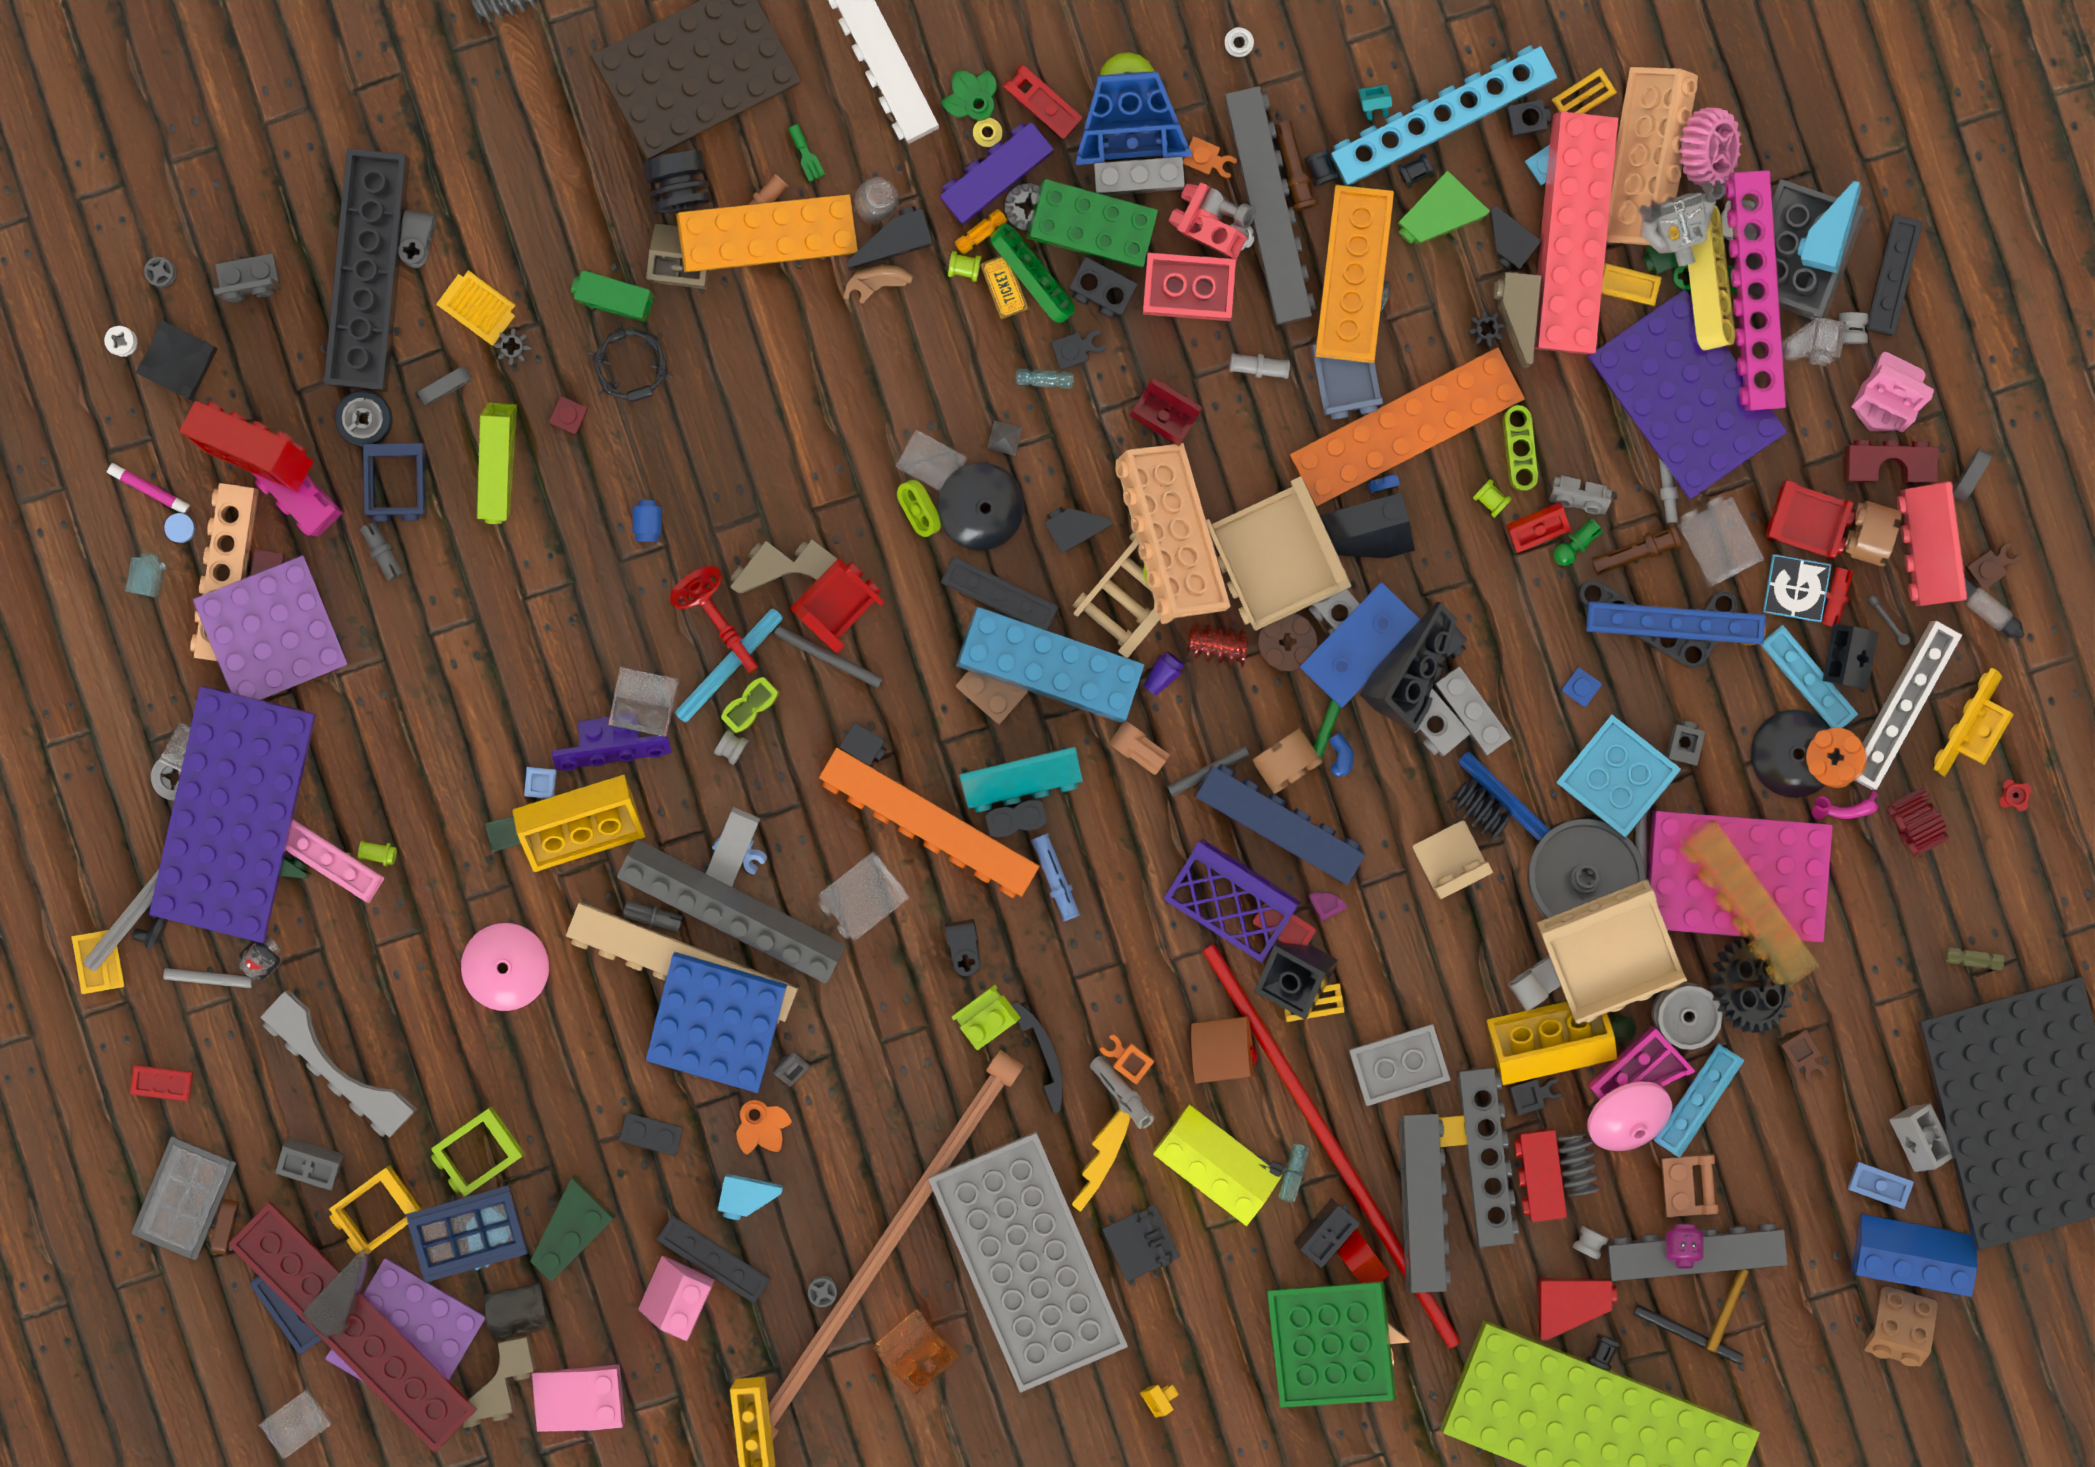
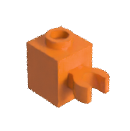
M1110 1034L1109 1038L1116 1043V1047L1114 1050L1108 1051L1101 1046V1053L1107 1057L1117 1058L1113 1063V1067L1137 1085L1154 1063V1059L1132 1042H1129L1126 1048H1123L1120 1039L1116 1035Z

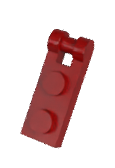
M1021 64L1016 70L1017 74L1011 81L1007 80L1002 87L1064 141L1083 120V117L1028 68ZM1027 81L1032 87L1025 94L1020 88Z

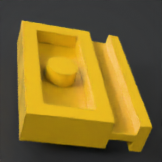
M109 930L71 936L81 994L124 987L117 946L96 971L90 970L83 963Z

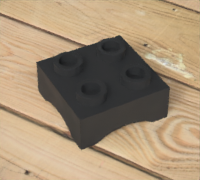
M161 320L153 341L135 373L189 400H193L218 348Z

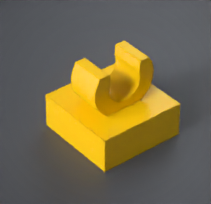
M1159 1385L1149 1386L1140 1392L1155 1418L1166 1416L1174 1409L1169 1401L1179 1395L1173 1385H1167L1162 1389Z

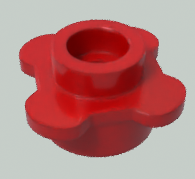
M2011 779L2006 780L2003 783V796L1999 799L2000 805L2004 808L2010 806L2017 808L2018 811H2025L2028 808L2027 802L2032 791L2031 786L2028 783L2017 784ZM2014 793L2018 794L2017 798L2013 797Z

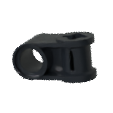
M974 918L945 924L947 942L951 950L955 971L962 976L975 974L979 971L981 959ZM966 954H968L969 959L975 960V964L970 967L971 971H966L965 967H960L959 961H963Z

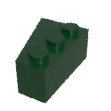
M576 1175L571 1178L530 1261L550 1282L616 1217Z

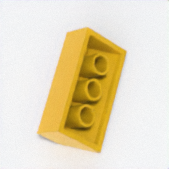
M625 775L512 810L517 835L533 872L645 838L637 807Z
M1566 1001L1487 1019V1026L1502 1085L1617 1059L1615 1036L1607 1013L1599 1015L1594 1021L1577 1024Z

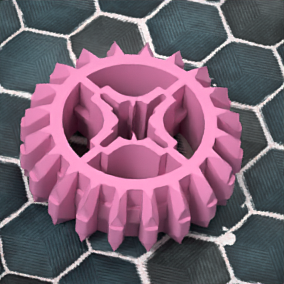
M1711 107L1700 109V111L1693 113L1692 118H1688L1687 127L1683 128L1684 136L1680 139L1682 148L1679 150L1682 153L1680 163L1684 164L1683 173L1687 174L1688 180L1693 181L1694 185L1702 187L1704 182L1709 181L1714 186L1716 180L1725 183L1726 180H1729V175L1734 173V168L1738 167L1737 159L1741 156L1739 147L1742 145L1739 142L1741 132L1737 131L1738 122L1734 121L1733 114H1728L1727 110Z

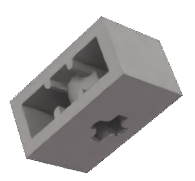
M1931 1104L1910 1106L1890 1119V1123L1914 1172L1935 1170L1952 1159L1946 1134Z

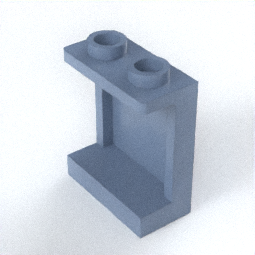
M1317 344L1312 345L1311 350L1324 416L1331 415L1332 420L1349 417V411L1360 410L1361 415L1377 412V406H1381L1384 403L1380 394L1375 363L1316 357Z

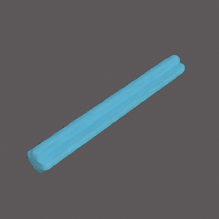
M770 609L741 640L749 654L783 620V616L776 609ZM733 650L675 711L676 716L683 722H688L742 664Z

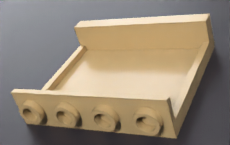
M1301 476L1291 481L1293 487L1212 524L1209 519L1206 520L1213 547L1216 546L1220 556H1217L1219 567L1222 573L1228 571L1232 580L1227 583L1228 588L1234 599L1240 598L1243 607L1238 608L1245 625L1251 623L1255 631L1352 586Z
M1647 879L1537 923L1577 1024L1594 1021L1599 1015L1609 1011H1619L1627 1004L1637 1000H1647L1657 992L1675 989L1681 983L1687 981L1658 908L1657 899Z

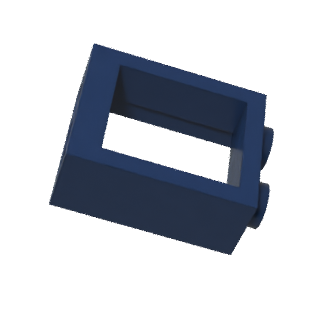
M423 443L363 444L364 515L372 516V521H390V516H402V521H419V515H427L426 445ZM375 457H416L417 507L376 508Z

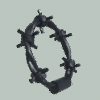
M620 321L618 322L620 328L618 330L615 329V332L607 337L597 352L588 351V354L594 355L595 370L603 388L598 395L601 396L605 392L607 395L624 398L632 403L653 396L652 392L663 381L664 377L673 378V375L667 374L666 359L658 342L663 334L660 333L656 338L654 334L634 329H623ZM638 335L646 340L641 346L642 348L648 343L659 354V366L651 365V368H656L657 377L653 385L643 386L623 394L615 389L620 383L619 381L613 385L611 382H607L602 375V363L610 364L609 361L604 360V352L607 345L618 339L619 345L623 346L621 339H625L626 336Z

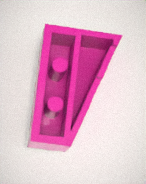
M253 474L257 478L255 484L266 495L271 493L278 500L275 504L287 516L291 514L298 521L296 525L308 537L310 535L320 537L344 513L307 475L298 492H295Z
M1650 1026L1618 1055L1616 1060H1613L1592 1079L1587 1086L1601 1100L1614 1089L1629 1083L1652 1082L1663 1087L1678 1078L1696 1071L1656 1028Z

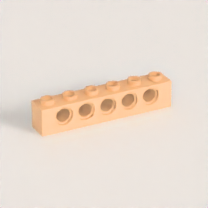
M219 483V488L214 489L212 506H216L214 518L209 519L208 535H211L210 547H206L204 551L203 563L207 564L206 576H201L199 593L204 595L246 578L259 489ZM230 507H236L239 512L238 519L233 523H229L225 518V513ZM226 536H231L235 542L234 548L229 552H225L221 548V541ZM221 565H227L230 569V576L225 581H220L217 577V569ZM196 610L195 622L199 623L197 634L192 635L190 650L194 652V658L217 661Z

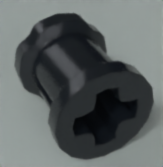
M1328 150L1315 153L1304 159L1305 163L1310 165L1315 178L1313 182L1315 187L1339 178L1338 174L1334 173L1328 158L1330 153Z
M1425 153L1420 154L1418 159L1410 163L1397 165L1399 175L1407 189L1412 188V184L1419 180L1435 176Z
M1598 1333L1596 1336L1598 1339L1592 1355L1587 1356L1586 1360L1610 1371L1612 1368L1610 1363L1617 1348H1621L1622 1344Z

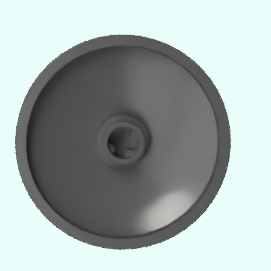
M1592 819L1568 821L1549 831L1535 847L1530 857L1527 871L1530 896L1537 910L1545 919L1645 880L1643 861L1632 841L1628 837L1625 839L1607 823Z

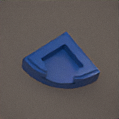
M1394 474L1369 481L1367 486L1369 493L1398 487L1400 483L1398 475Z

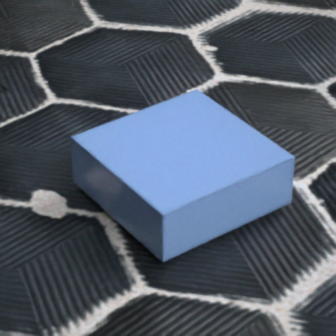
M527 767L524 796L538 798L554 797L557 770Z

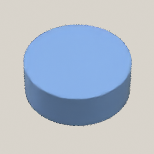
M176 513L166 520L164 529L170 540L184 543L194 536L196 527L190 516Z

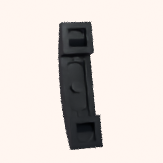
M1019 1001L1012 1002V1007L1021 1017L1018 1022L1022 1032L1034 1028L1054 1079L1044 1084V1089L1054 1114L1058 1113L1062 1103V1076L1053 1043L1035 1015Z

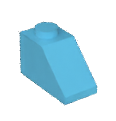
M727 1173L723 1182L718 1211L724 1212L723 1217L740 1220L741 1216L747 1217L783 1192L784 1185Z

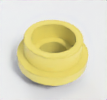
M987 118L975 124L973 136L980 146L986 148L993 147L1002 138V128L995 119ZM990 127L993 130V135L988 138L984 137L982 130Z

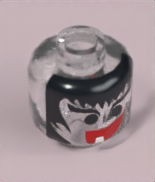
M271 937L263 943L251 941L240 951L239 959L241 962L238 965L252 980L255 981L257 978L266 980L281 966L282 957L279 952L282 948Z

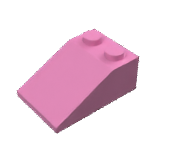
M620 1364L532 1372L537 1432L622 1428L625 1424Z

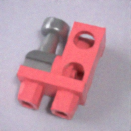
M1201 182L1199 186L1186 184L1181 198L1190 204L1186 212L1177 208L1173 210L1169 222L1185 237L1220 252L1230 259H1237L1247 237L1238 229L1220 221L1223 215L1234 218L1235 225L1247 229L1254 220L1255 208L1244 203L1238 207L1229 202L1218 190Z

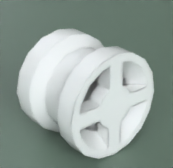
M123 326L110 328L104 338L106 348L111 353L121 357L133 354L138 345L136 334L131 329Z

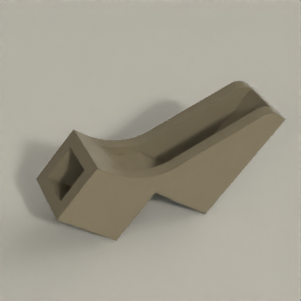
M811 540L809 544L804 541L794 553L797 557L795 562L769 542L765 541L763 545L758 542L748 555L751 558L745 568L739 566L731 576L730 580L734 583L730 588L738 593H745L792 573L805 574L818 580L837 558L814 540Z
M530 1334L506 1338L498 1342L500 1362L497 1373L468 1399L478 1410L463 1424L464 1428L481 1424L480 1419L491 1417L492 1421L509 1418V1413L515 1410L509 1377L513 1376V1381L523 1380L531 1377L530 1372H534L537 1368Z

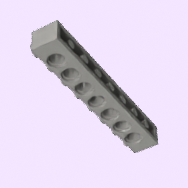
M1347 589L1312 604L1309 608V611L1319 622L1324 619L1331 627L1328 630L1329 634L1342 623L1335 621L1331 616V610L1335 605L1344 606L1347 610V617L1359 605ZM1431 689L1429 697L1433 698L1432 704L1417 731L1420 730L1427 738L1423 743L1433 755L1439 752L1441 756H1445L1465 739L1470 732L1438 694ZM1432 716H1438L1443 723L1442 729L1437 733L1429 731L1427 727V721Z

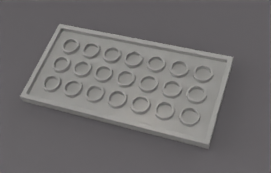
M1037 1131L928 1177L1020 1393L1128 1347Z

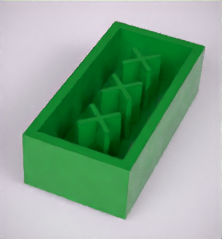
M1044 179L1040 182L1026 239L1140 269L1144 267L1158 210Z

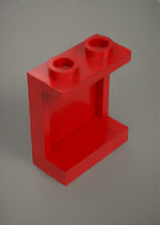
M1788 480L1782 481L1764 537L1830 559L1836 558L1837 554H1842L1846 544V538L1843 537L1846 526L1850 527L1856 512V510L1852 509L1854 502L1844 501L1798 486L1797 483Z
M840 558L790 608L836 654L845 646L839 640L843 633L873 602H877L880 606L885 603L878 596L881 590L870 579L866 582L861 580L860 577L864 573L852 562L846 565Z

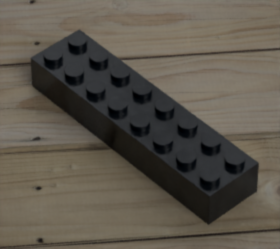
M347 149L324 384L328 386L388 392L400 268L398 248L406 206L410 158L406 154Z

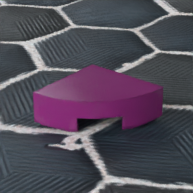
M1315 892L1308 895L1321 921L1348 908L1339 897L1331 893Z

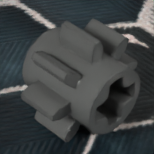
M513 328L511 335L506 336L503 333H499L502 338L501 344H494L495 348L502 351L498 359L501 361L508 357L511 366H514L515 359L526 362L523 355L525 351L532 350L531 347L524 344L528 336L524 334L518 338L516 329ZM512 340H515V343L520 346L519 350H514V355H511V352L506 349V345H511Z

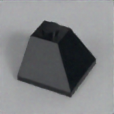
M1276 943L1254 992L1306 1020L1328 984L1338 959L1314 946Z

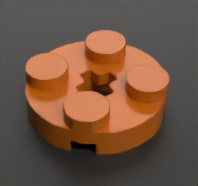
M1830 728L1819 731L1810 742L1807 749L1806 762L1810 773L1820 783L1828 787L1840 788L1849 785L1848 783L1853 782L1862 775L1867 763V752L1861 740L1853 732L1843 728ZM1835 750H1840L1844 760L1838 761L1837 765H1832V760L1829 759L1830 754H1834Z

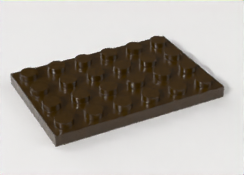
M700 0L590 56L592 63L646 160L652 159L801 83L798 73L758 0Z

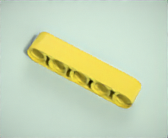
M1714 205L1706 232V241L1692 246L1696 262L1688 265L1696 336L1699 346L1704 351L1731 345L1735 342L1722 220L1716 205Z

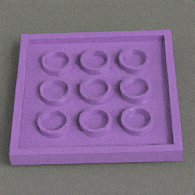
M303 555L192 599L230 693L261 700L348 665Z
M387 1257L384 1258L364 1292L366 1298L448 1380H450L487 1317L430 1282L425 1283L423 1278ZM332 1349L325 1358L327 1361L363 1381Z

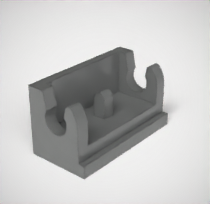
M289 1137L282 1147L275 1173L332 1191L333 1186L338 1180V1172L346 1154Z

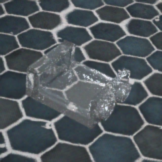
M1723 495L1707 502L1709 508L1698 513L1697 509H1694L1680 516L1683 522L1677 524L1678 529L1683 532L1705 575L1703 578L1708 587H1712L1764 560L1733 497L1724 499Z
M873 851L818 895L821 899L818 905L828 917L831 914L834 915L839 922L836 928L846 940L851 937L855 941L909 899L910 896L876 852Z

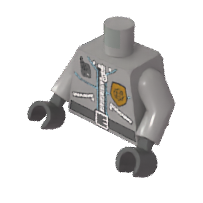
M1719 180L1715 181L1714 186L1709 181L1704 182L1702 189L1705 194L1703 195L1702 193H1690L1661 203L1651 200V206L1649 207L1642 205L1639 209L1642 216L1641 236L1658 253L1675 252L1679 267L1696 262L1692 246L1706 241V232L1716 200L1720 199L1725 193V187Z

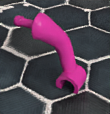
M1872 791L1869 800H1863L1861 803L1849 807L1833 806L1828 798L1820 796L1815 801L1816 806L1811 811L1812 816L1815 819H1823L1826 815L1842 819H1853L1872 814L1878 809V805L1874 802L1875 798H1877V792Z

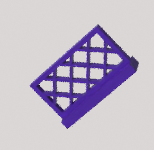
M1201 839L1163 900L1262 963L1301 901L1206 840ZM1196 859L1206 865L1209 877L1193 880L1191 866ZM1212 869L1219 873V875L1213 876ZM1187 874L1189 881L1182 882ZM1225 877L1231 881L1233 893L1218 896L1214 879ZM1210 880L1213 897L1198 900L1194 884ZM1190 885L1193 901L1182 903L1173 897L1178 887ZM1237 885H1238L1239 887H1241L1242 889H1244V890L1238 891V890H1237ZM1250 893L1255 896L1258 908L1242 911L1239 895ZM1234 896L1238 913L1222 916L1219 899ZM1215 901L1218 917L1207 919L1202 916L1199 904ZM1261 901H1263L1269 906L1262 907ZM1194 905L1196 911H1194L1188 906ZM1275 909L1284 915L1279 925L1267 927L1264 911ZM1259 912L1263 929L1247 932L1243 915ZM1239 917L1243 933L1234 935L1228 933L1224 920ZM1219 921L1220 927L1213 922ZM1275 930L1272 937L1270 938L1268 931ZM1264 932L1266 946L1260 953L1250 946L1248 936ZM1244 937L1245 943L1239 940L1238 938Z

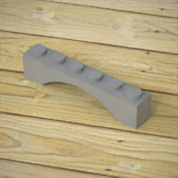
M290 990L284 991L261 1016L265 1021L263 1024L264 1028L275 1037L279 1034L286 1041L284 1046L293 1055L298 1056L300 1054L308 1061L306 1064L307 1068L318 1077L322 1074L329 1081L327 1086L339 1097L343 1094L351 1101L349 1104L350 1108L361 1117L365 1114L372 1121L370 1126L382 1137L385 1134L389 1138L393 1136L417 1110L396 1089H383L364 1084L339 1069L326 1055L317 1039L310 1009Z

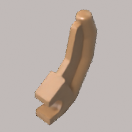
M878 264L858 270L847 283L843 299L849 300L851 292L857 290L861 293L859 303L864 304L883 286L904 287L907 283L910 284L913 280V275L900 266Z

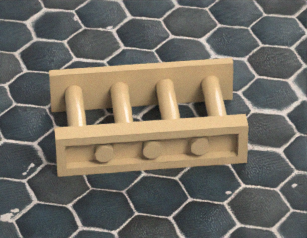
M1134 532L1129 537L1133 541L1132 544L1090 594L1086 595L1083 592L1072 605L1076 608L1073 613L1074 616L1078 617L1084 611L1118 640L1117 644L1121 646L1118 652L1125 658L1131 655L1160 620L1155 608L1152 611L1148 607L1144 609L1110 580L1119 567L1122 566L1152 592V589L1144 580L1143 569L1129 558V555L1139 545L1136 533ZM1101 589L1105 590L1138 618L1136 621L1140 625L1134 633L1129 630L1126 632L1091 603Z

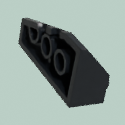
M1402 493L1320 515L1339 556L1390 558L1415 551L1410 521Z
M1436 602L1375 668L1360 696L1375 711L1416 732L1431 707L1433 698L1429 697L1434 680H1439L1441 671L1437 670L1442 654L1447 653L1457 618L1441 602Z

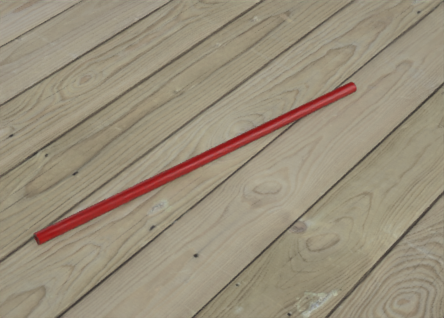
M1213 943L1202 950L1203 954L1242 1017L1249 1016L1252 1033L1405 1278L1404 1248ZM1414 1293L1447 1347L1451 1349L1458 1345L1461 1340L1432 1293Z

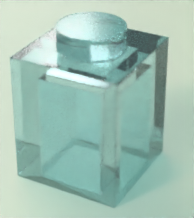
M141 553L140 558L132 557L125 591L159 598L166 563L158 562L159 556Z

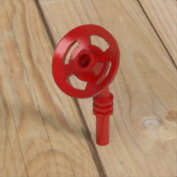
M707 566L689 573L675 585L670 594V602L673 607L686 609L695 605H701L719 630V637L723 638V643H727L726 647L733 650L748 673L752 674L757 671L759 667L741 643L742 637L738 636L736 630L734 631L733 625L729 626L711 600V595L717 590L722 581L721 571L717 567ZM711 577H715V578H716V583H715V584H714V582L711 580ZM680 598H683L686 604H681Z

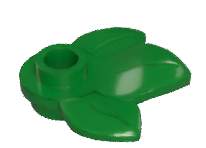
M988 70L981 73L977 78L967 71H956L952 77L954 93L941 100L944 109L957 118L970 116L977 121L989 118L995 109L993 96L997 90V83L994 76ZM979 101H983L984 106L980 109H976L975 104Z

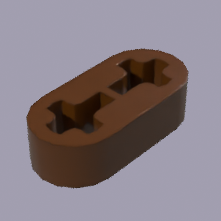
M224 1198L212 1242V1253L227 1256L230 1249L228 1244L232 1240L239 1211L238 1201Z

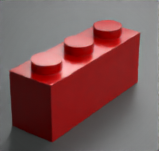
M1547 1128L1517 1132L1518 1140H1514V1151L1516 1158L1521 1157L1522 1169H1517L1520 1187L1525 1186L1526 1198H1521L1523 1215H1528L1531 1222L1567 1218L1555 1130Z

